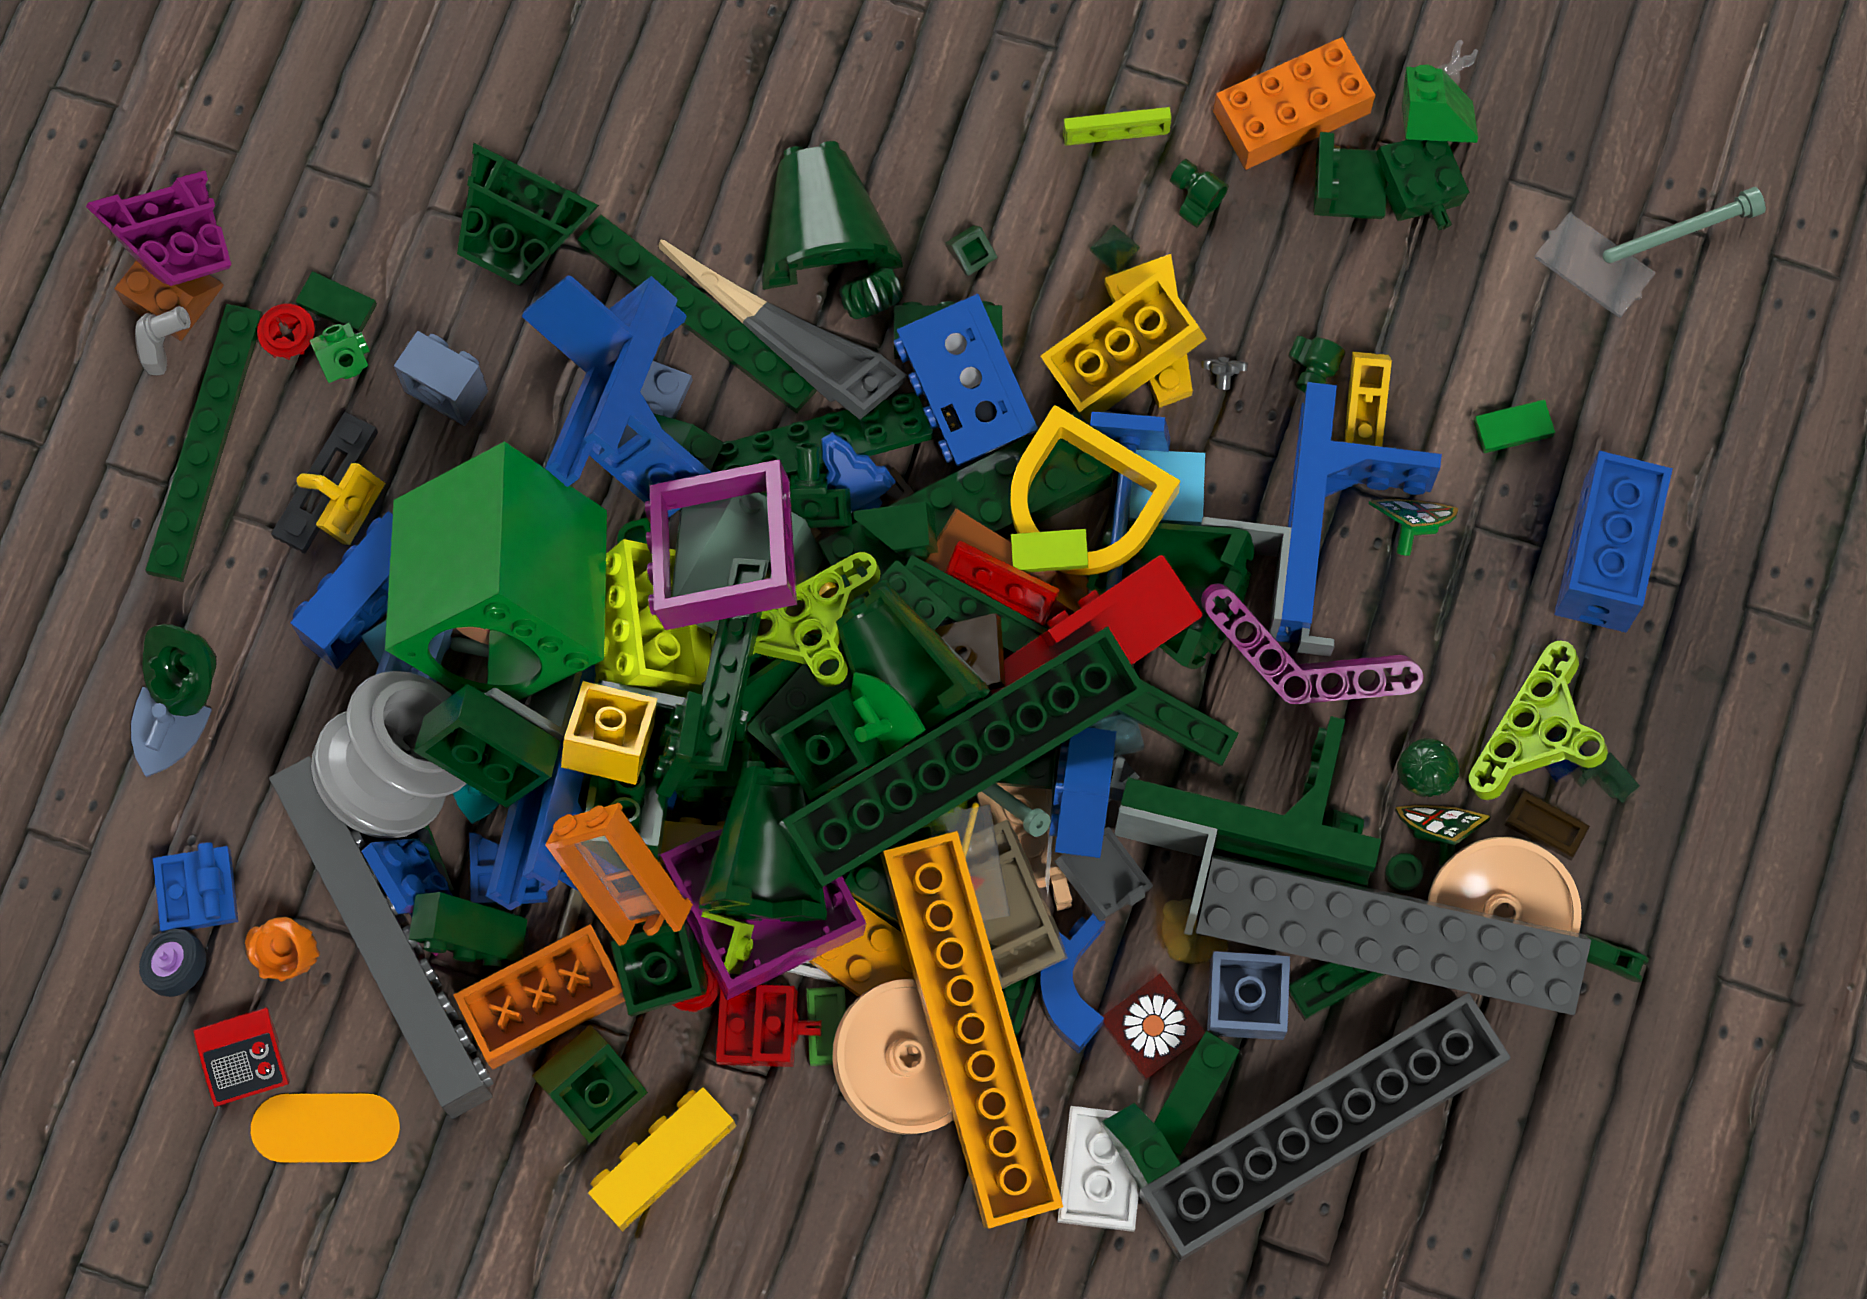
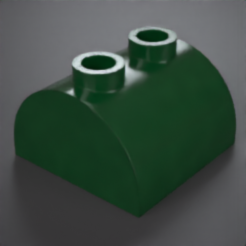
M684 922L681 930L674 932L669 924L661 926L659 931L652 936H648L645 932L631 935L625 945L619 946L616 941H611L629 1016L632 1017L706 994L707 981L702 957L695 937L686 922Z

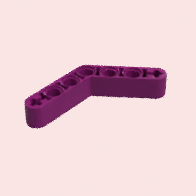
M1219 583L1212 584L1202 594V607L1208 616L1283 700L1290 704L1404 695L1414 693L1423 683L1422 669L1414 660L1405 655L1297 664L1229 587ZM1216 596L1222 599L1225 598V603L1233 612L1229 618L1219 607H1215L1213 599ZM1246 621L1253 623V632L1249 637L1241 639L1235 636L1236 627L1240 623ZM1265 650H1276L1278 656L1273 664L1268 666L1260 664V655ZM1403 667H1406L1411 674L1406 675L1405 681L1401 682L1397 676H1385L1383 669L1385 668L1390 675L1402 674ZM1368 669L1374 670V681L1367 686L1359 685L1358 678L1360 674ZM1329 673L1338 674V683L1334 688L1323 689L1321 687V681L1325 675ZM1293 676L1300 677L1302 684L1299 690L1293 693L1284 691V684L1287 679Z

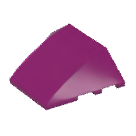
M206 171L176 178L171 187L123 200L117 194L88 202L85 206L113 233L122 246L144 269L169 286L229 269L232 265L222 228L216 224L213 213L215 208L214 199L209 198L206 182L208 181Z

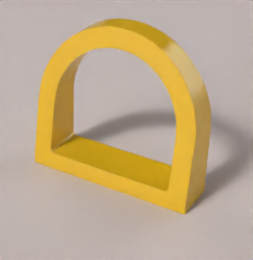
M1054 405L1022 455L1014 472L1011 484V514L1017 534L1040 532L1029 512L1027 502L1029 489L1036 473L1058 440L1064 439L1153 493L1133 526L1121 539L1106 548L1087 552L1088 568L1058 570L1075 575H1093L1107 572L1123 565L1143 548L1178 495L1180 480Z

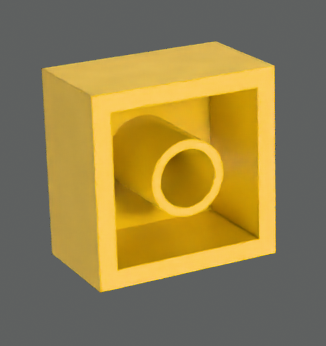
M583 681L564 736L561 768L636 785L653 732L658 698Z

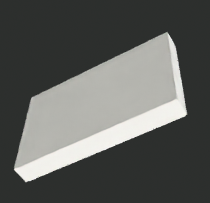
M1070 1106L1060 1194L1063 1207L1059 1208L1058 1223L1135 1231L1139 1187L1101 1124L1102 1121L1118 1111Z

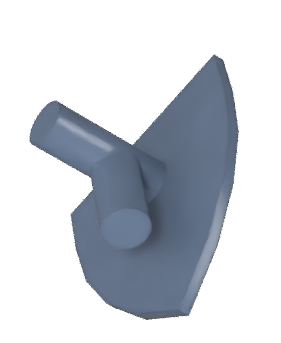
M142 687L131 720V741L135 758L146 778L168 769L191 750L206 727L212 711L211 708L204 706L195 715L187 717L171 714L163 704L156 703L148 689Z

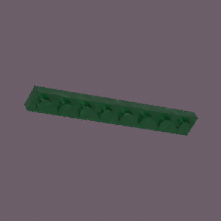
M600 214L577 239L580 247L633 288H637L652 276L678 299L676 306L687 316L685 322L681 324L796 414L817 392L810 383L743 323Z
M226 304L145 571L148 575L184 582L258 337L257 327L263 316L261 311Z

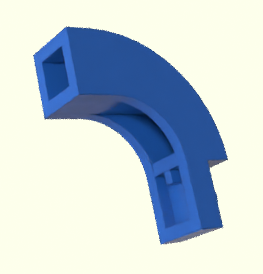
M1094 913L1088 920L1081 917L1068 933L1072 937L1071 940L1059 932L1068 958L1041 970L1040 998L1047 1020L1057 1035L1078 1054L1102 1027L1104 1017L1079 996L1073 981V970L1076 963L1105 929L1106 921L1100 922Z

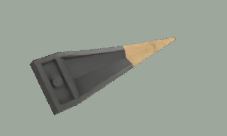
M660 240L658 247L828 401L833 402L836 400L857 418L862 419L903 385L907 375L881 354L827 332L768 303L712 271L667 241Z

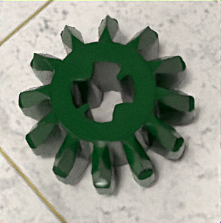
M885 267L855 277V279L846 282L839 290L844 309H847L849 316L854 319L867 318L887 310L889 307L896 305L903 297L902 286L898 277L895 276L893 269Z

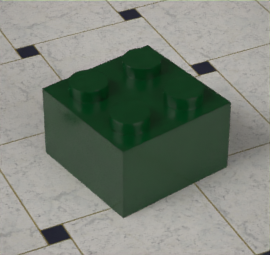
M848 689L826 700L771 734L809 800L887 755L877 737L865 742H859L855 738V730L865 724L853 705L855 700Z

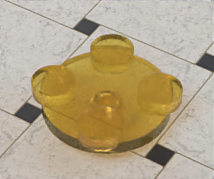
M1192 898L1167 902L1162 912L1164 919L1161 926V936L1170 958L1189 964H1201L1210 961L1213 951H1227L1228 942L1226 939L1196 933L1197 918L1192 935L1184 934Z

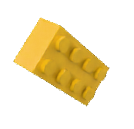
M1158 271L1040 357L1078 412L1090 423L1092 412L1107 411L1207 338L1161 272Z

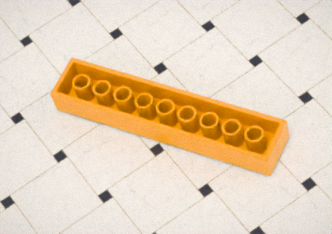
M958 831L885 850L880 854L983 1226L989 1229L1062 1208L1061 1196Z

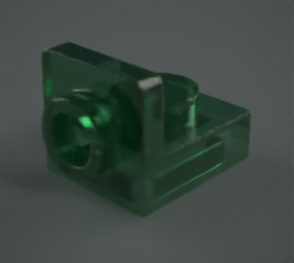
M1611 752L1607 754L1606 760L1601 765L1593 768L1581 767L1580 770L1583 774L1577 781V784L1583 788L1596 776H1599L1602 779L1600 784L1604 791L1614 799L1617 797L1622 803L1632 797L1640 787Z

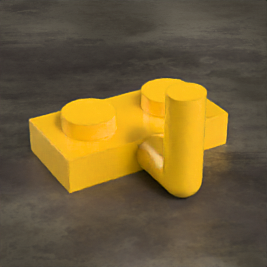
M351 463L338 486L323 475L302 473L297 477L299 487L317 489L330 498L316 526L345 545L351 544L385 485L382 480L356 463Z

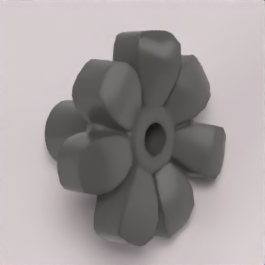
M1218 357V360L1203 359L1201 368L1210 369L1211 372L1216 374V389L1228 390L1230 389L1231 376L1239 374V371H1247L1248 363L1243 361L1229 362L1227 357Z

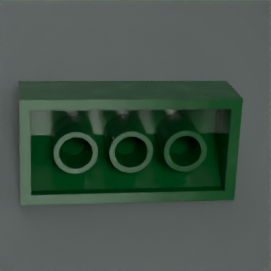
M654 726L636 785L591 775L585 812L596 806L606 807L621 803L623 806L621 811H623L659 862L669 797L656 794L658 778L653 777V772L658 756H663L664 747L659 746V739L663 728ZM605 836L581 842L619 868H627Z

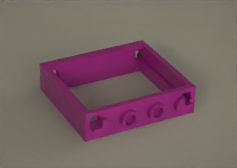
M780 459L649 485L650 501L645 502L647 519L651 523V531L646 533V541L649 552L652 554V563H648L647 571L650 583L653 585V594L649 595L648 601L651 614L657 615L665 630L797 605L790 481ZM767 491L772 578L671 597L668 510Z

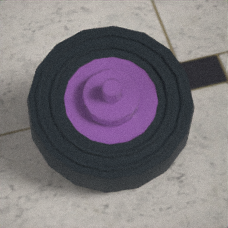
M173 928L163 931L154 937L144 949L139 961V974L143 983L158 995L175 997L184 994L194 987L202 976L206 965V951L202 942L186 930Z

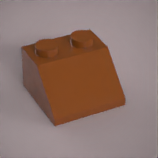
M136 260L114 289L122 303L140 316L146 313L158 316L178 306L180 308L183 307L189 314L190 327L170 334L179 341H182L224 285L214 277L206 275L169 286L155 278Z

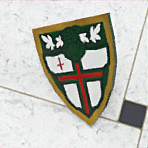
M1430 805L1395 807L1400 820L1409 828L1415 830V838L1440 845L1439 864L1442 866L1455 854V845L1487 823L1491 818L1488 815L1453 807Z

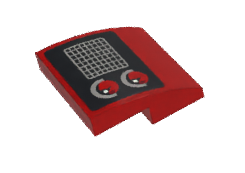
M268 1007L193 1030L214 1107L289 1084V1077L278 1046L279 1040Z

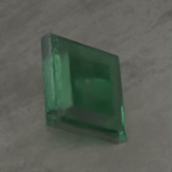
M1115 225L1090 248V251L1115 273L1140 250V246Z

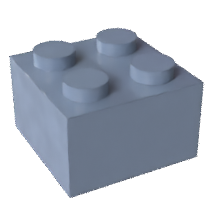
M417 331L394 364L404 392L461 425L466 426L488 393L483 378L484 375L479 367V361L467 352L461 351L458 354L449 349L447 342L435 334H430L428 337Z
M1213 951L1210 959L1207 1031L1215 1036L1283 1040L1287 1034L1290 956Z

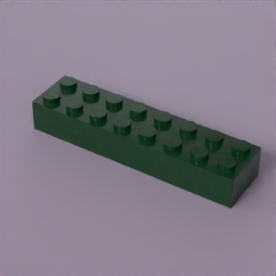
M1078 411L1071 414L1084 422ZM1037 432L890 506L926 501L935 510L937 538L955 509L960 510L1005 539L1010 538L1011 534H1017L1011 514V484L1014 472L1022 455ZM1059 439L1036 473L1029 489L1027 502L1034 524L1036 525L1111 487L1113 470L1066 440ZM859 522L818 542L824 557L823 562L827 568L858 552L872 555L879 567L880 577L894 561H899L904 566L907 562L905 557L898 555ZM863 566L856 569L861 578L868 574ZM842 575L841 577L846 587L850 586L846 575ZM864 592L863 594L857 596V597L854 599V601H855L856 599H859V598L863 597V596L866 594V592Z

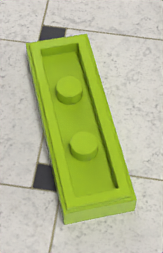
M1170 107L1065 118L1063 125L1064 145L1166 135L1170 132Z

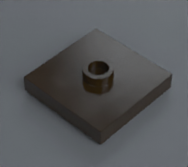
M993 613L940 626L935 629L942 639L987 683L989 690L1006 687L1000 616Z

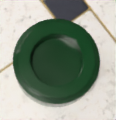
M1407 853L1393 856L1387 863L1384 872L1385 880L1389 887L1400 893H1407L1416 889L1422 881L1424 874L1423 866L1419 859Z

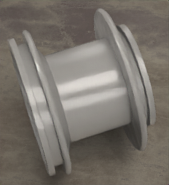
M401 671L376 674L366 679L357 687L351 696L347 711L338 714L325 725L319 734L312 753L311 770L318 794L328 809L339 820L350 828L372 837L384 839L405 837L432 822L441 811L446 796L459 791L466 785L462 780L414 752L424 716L452 696L451 693L426 677Z

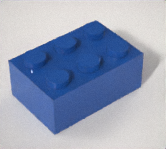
M1088 727L1061 744L1049 836L1057 837L1055 852L1095 858L1101 857L1117 731Z

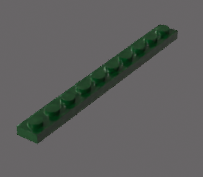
M913 555L909 557L905 564V567L951 607V612L946 619L953 623L993 613L1000 616L1003 650L1010 654L1015 653L1049 630ZM1143 680L1141 682L1147 692L1116 710L1218 767L1223 766L1239 734Z

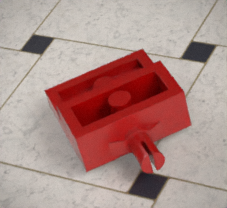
M758 985L756 988L747 990L729 1000H726L720 988L716 1063L718 1065L794 1067L795 1045L799 1035L821 1036L822 1020L799 1019L797 1013L798 991L795 986Z

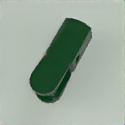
M1584 934L1591 939L1587 958L1588 963L1606 969L1633 982L1642 981L1640 972L1643 964H1648V957ZM1619 956L1628 959L1626 968L1616 965Z

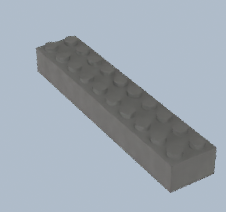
M308 756L272 775L269 779L441 1107L454 1119L491 1099L493 1096L488 1087L493 1085L494 1082L480 1058L477 1057L473 1060L471 1054L477 1050L461 1024L455 1026L453 1021L458 1019L459 1016L445 992H437L436 988L442 984L432 965L429 964L426 957L420 960L419 955L425 953L421 944L408 940L410 926L406 925L403 927L401 924L407 921L405 914L397 913L361 852L368 846L366 840L360 832L351 829L339 820L328 809L318 794L312 776V759Z
M1214 854L1211 855L1195 927L1198 934L1575 1015L1591 944V939L1584 934Z
M1468 992L1140 1190L1138 1196L1178 1262H1181L1500 1069L1511 1057Z

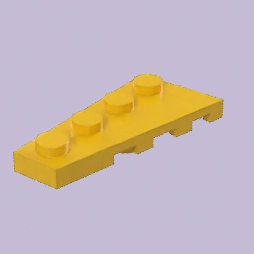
M1171 254L1108 276L1104 281L1110 298L1115 303L1160 271L1178 296ZM1187 354L1147 381L1158 408L1192 396L1193 388Z

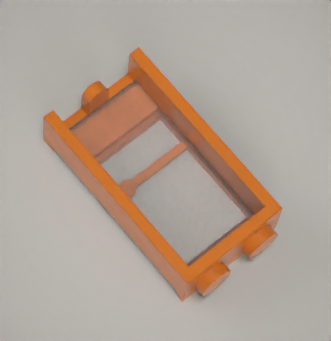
M616 803L606 807L596 806L584 813L577 815L567 814L559 818L554 823L553 831L545 846L619 946L626 944L635 924L644 921L646 922L643 930L648 936H652L659 931L664 919L674 932L680 931L693 904L689 898L682 897L671 878L623 811H621L623 808L621 803Z

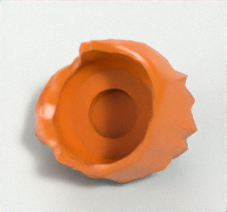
M288 917L270 919L260 927H252L248 931L245 940L247 959L258 969L259 977L263 979L272 978L280 982L292 979L308 972L310 967L317 962L316 958L320 955L316 946L317 941L312 935V931Z

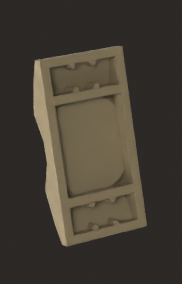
M1004 820L973 835L966 863L971 876L986 879L975 892L1003 989L1068 957L1055 920L1036 883L1031 864L1010 822Z

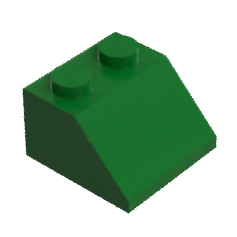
M1430 65L1406 67L1402 97L1405 138L1408 140L1477 143L1478 132L1473 101L1442 68H1434Z

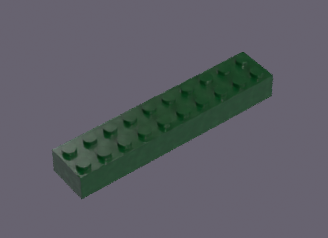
M1107 626L785 818L777 825L816 890H819L1143 695L1147 690Z

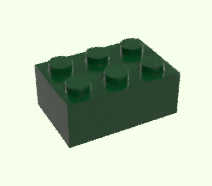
M467 684L424 716L414 752L507 808L552 777L561 741L522 718L513 710L506 708L485 695L482 691Z

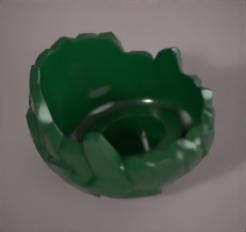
M1424 738L1413 742L1401 754L1397 762V775L1403 786L1417 796H1439L1448 793L1453 788L1459 777V764L1454 752L1445 743L1437 739Z

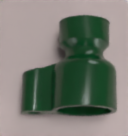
M1188 159L1183 160L1176 167L1170 178V182L1177 188L1188 191L1186 199L1181 206L1179 216L1196 228L1202 224L1207 214L1213 212L1218 207L1229 188L1226 182L1212 172H1198L1197 166Z
M1297 336L1288 356L1292 361L1302 365L1307 370L1301 373L1296 387L1305 393L1307 382L1327 384V377H1333L1338 372L1346 354L1345 350L1337 343L1325 338L1318 337L1310 340Z

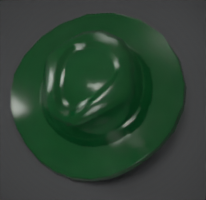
M170 624L153 626L145 635L143 649V674L151 697L156 703L163 704L171 714L187 717L200 712L206 705L211 692L212 679L217 665L216 654L208 642L199 634H193L186 629Z

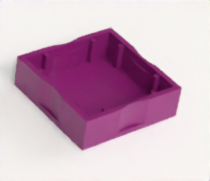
M722 829L705 833L660 854L661 866L671 878L675 887L678 888L682 897L689 898L693 904L686 921L726 1000L864 935L867 923L843 877L840 876L823 887L827 920L807 922H781L780 919H762V921L741 920L754 924L751 936L753 949L748 960L744 961L740 974H729L724 962L735 927L701 917L703 911L699 909V898Z

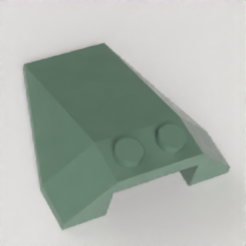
M753 493L682 508L679 517L671 597L727 587L733 558L769 560L771 563L767 497L760 493ZM791 512L797 586L815 576L824 557L806 520ZM719 620L695 625L714 635L717 631Z

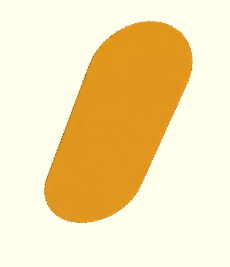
M280 1094L263 1102L256 1110L251 1122V1138L259 1153L269 1160L282 1163L375 1161L385 1156L393 1148L400 1131L399 1117L395 1108L386 1099L375 1094Z

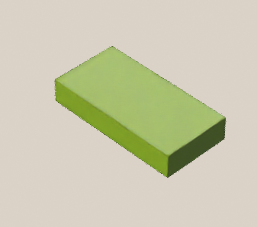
M1086 529L1011 534L1013 567L1028 573L1088 568Z

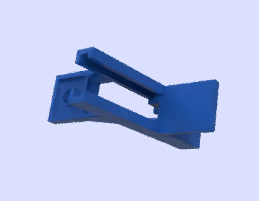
M568 275L526 308L522 314V317L586 372L545 467L566 487L580 478L588 456L592 457L644 503L650 501L649 485L712 473L661 428L640 392L662 337H666L685 322L687 317L676 306L678 299L652 276L608 309L578 281ZM626 425H629L638 434L617 448ZM681 508L668 510V517Z

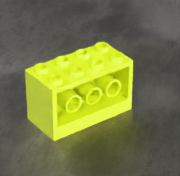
M623 539L606 553L604 660L595 664V684H598L600 679L684 698L688 691L702 695L703 687L701 683L706 679L712 653L709 632L697 625L669 630L664 629L657 615H652L649 608L648 597L653 594V585H651L648 577L647 565L652 563V554L649 552L647 544ZM669 548L672 590L676 550Z

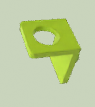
M702 912L701 917L735 927L724 965L729 974L739 975L744 961L748 960L753 949L751 936L754 924Z

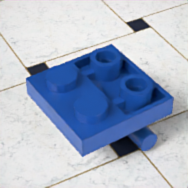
M419 838L371 842L361 851L398 914L409 913L412 918L415 896L417 894L441 892L453 896L448 888L446 879L439 873L430 858L429 850Z
M201 843L197 845L198 851L153 858L161 932L173 928L192 930L239 922L231 849L228 846L213 848V843Z

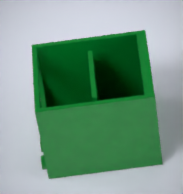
M505 441L394 499L385 650L455 692L467 684L483 693L497 688L517 701L603 661L605 645L607 510L572 486L566 487L548 470ZM478 627L490 629L487 684L462 678L442 667L429 651L428 645L432 638L443 631L453 628Z

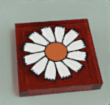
M1161 973L1102 1016L1104 1017V1027L1145 1081L1199 1042L1205 1034L1204 1029Z

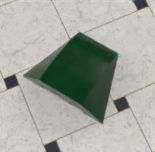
M473 142L472 154L474 156L471 176H468L467 186H469L466 209L463 210L457 255L521 287L599 205Z

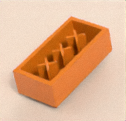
M1343 37L1216 93L1213 113L1246 170L1319 137L1320 132H1331L1370 114L1375 93Z
M591 924L453 994L486 1062L492 1070L625 1001L620 980Z

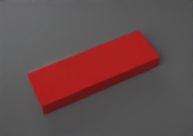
M962 541L956 544L945 571L946 574L1041 625L1047 622L1060 589Z

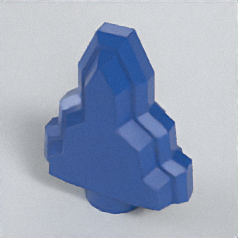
M833 432L821 439L822 459L828 469L826 479H828L827 489L850 488L851 513L853 511L879 508L882 505L880 496L887 492L896 482L885 466H876L868 455L856 454L848 441Z

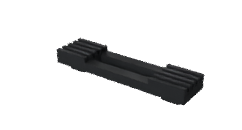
M344 412L307 474L322 475L336 451H341L347 456L332 479V482L338 486L351 463L358 464V462H361L378 434L377 428ZM299 487L271 535L274 539L280 540V542L286 543L297 551L300 550L303 554H306L321 529L316 526V523L329 503L330 498L323 494L313 513L310 514L302 510L313 489Z

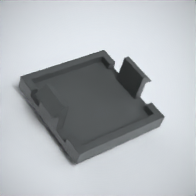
M1109 826L1104 829L1100 858L1064 853L1054 861L1100 922L1128 904L1132 906L1145 898V893L1153 887V884Z

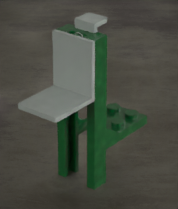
M1330 716L1327 727H1319L1311 753L1310 761L1313 762H1311L1309 773L1306 776L1302 793L1303 797L1285 815L1129 777L1126 783L1120 782L1125 758L1117 756L1109 792V799L1121 801L1115 836L1202 857L1184 934L1192 935L1212 852L1283 870L1367 887L1370 871L1374 872L1381 839L1322 825L1345 719Z

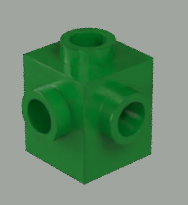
M350 323L330 326L323 331L322 335L310 339L312 348L328 383L340 378H353L360 374L363 368L368 367L364 354L370 352L362 332L354 334Z

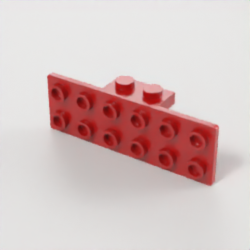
M1159 555L1103 594L1099 595L1095 589L1077 601L1081 608L1070 616L1064 610L1046 622L1050 627L1049 630L1004 659L1006 687L1107 626L1132 665L1200 619L1202 612L1163 555ZM1005 687L990 690L989 694L992 696Z

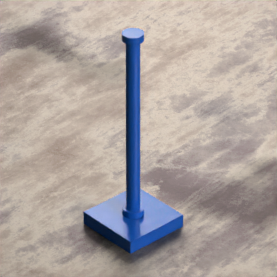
M1104 412L1091 413V427L1132 452L1136 453V449L1169 452L1170 434L1165 417ZM1120 473L1118 474L1111 545L1127 533L1133 481ZM1123 565L1107 571L1105 592L1122 580Z

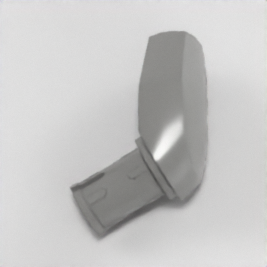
M178 306L158 316L146 313L137 321L135 329L137 355L141 365L149 375H162L166 371L167 356L163 347L165 336L190 327L189 314L183 307L180 308Z

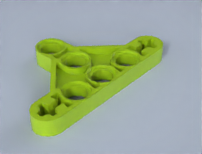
M858 552L797 585V601H802L806 604L804 611L798 616L787 615V607L762 611L761 620H771L772 628L766 634L757 635L753 654L757 653L807 664L815 679L825 687H833L843 682L847 676L848 667L838 649L841 637L836 621L848 612L846 608L848 604L878 583L880 570L876 560L868 553ZM860 566H863L868 573L862 578L856 570ZM844 574L846 575L850 583V586L846 587L841 577ZM834 582L839 585L838 591L834 596L824 598L819 595V591L824 584ZM808 631H821L822 638L816 645L807 646L803 644V637ZM716 632L714 633V635H713L712 638H711V647H712V649H713V644H714ZM834 659L839 662V668L834 674L825 676L819 673L820 666L824 661Z
M1555 641L1547 646L1471 769L1469 783L1475 795L1480 799L1492 800L1499 797L1512 776L1567 759L1586 768L1597 767L1606 760L1608 750L1604 738L1599 732L1580 724L1568 684L1578 669L1579 658L1575 648L1569 642ZM1566 654L1568 661H1561L1556 667L1554 658H1562ZM1554 670H1555V672H1556L1558 678H1556V677L1553 675ZM1546 682L1553 686L1550 694L1545 697L1533 695L1534 687L1540 683ZM1527 712L1534 715L1531 725L1523 728L1514 725L1515 718L1521 713ZM1563 727L1567 730V733L1562 740L1552 742L1547 739L1546 736L1550 729ZM1594 741L1600 745L1598 752L1592 756H1583L1579 753L1580 747L1585 742ZM1504 743H1511L1516 746L1515 752L1508 758H1500L1496 755L1497 748ZM1490 762H1492L1496 766L1494 770ZM1492 774L1494 783H1486L1482 787L1479 780L1481 778L1488 779Z

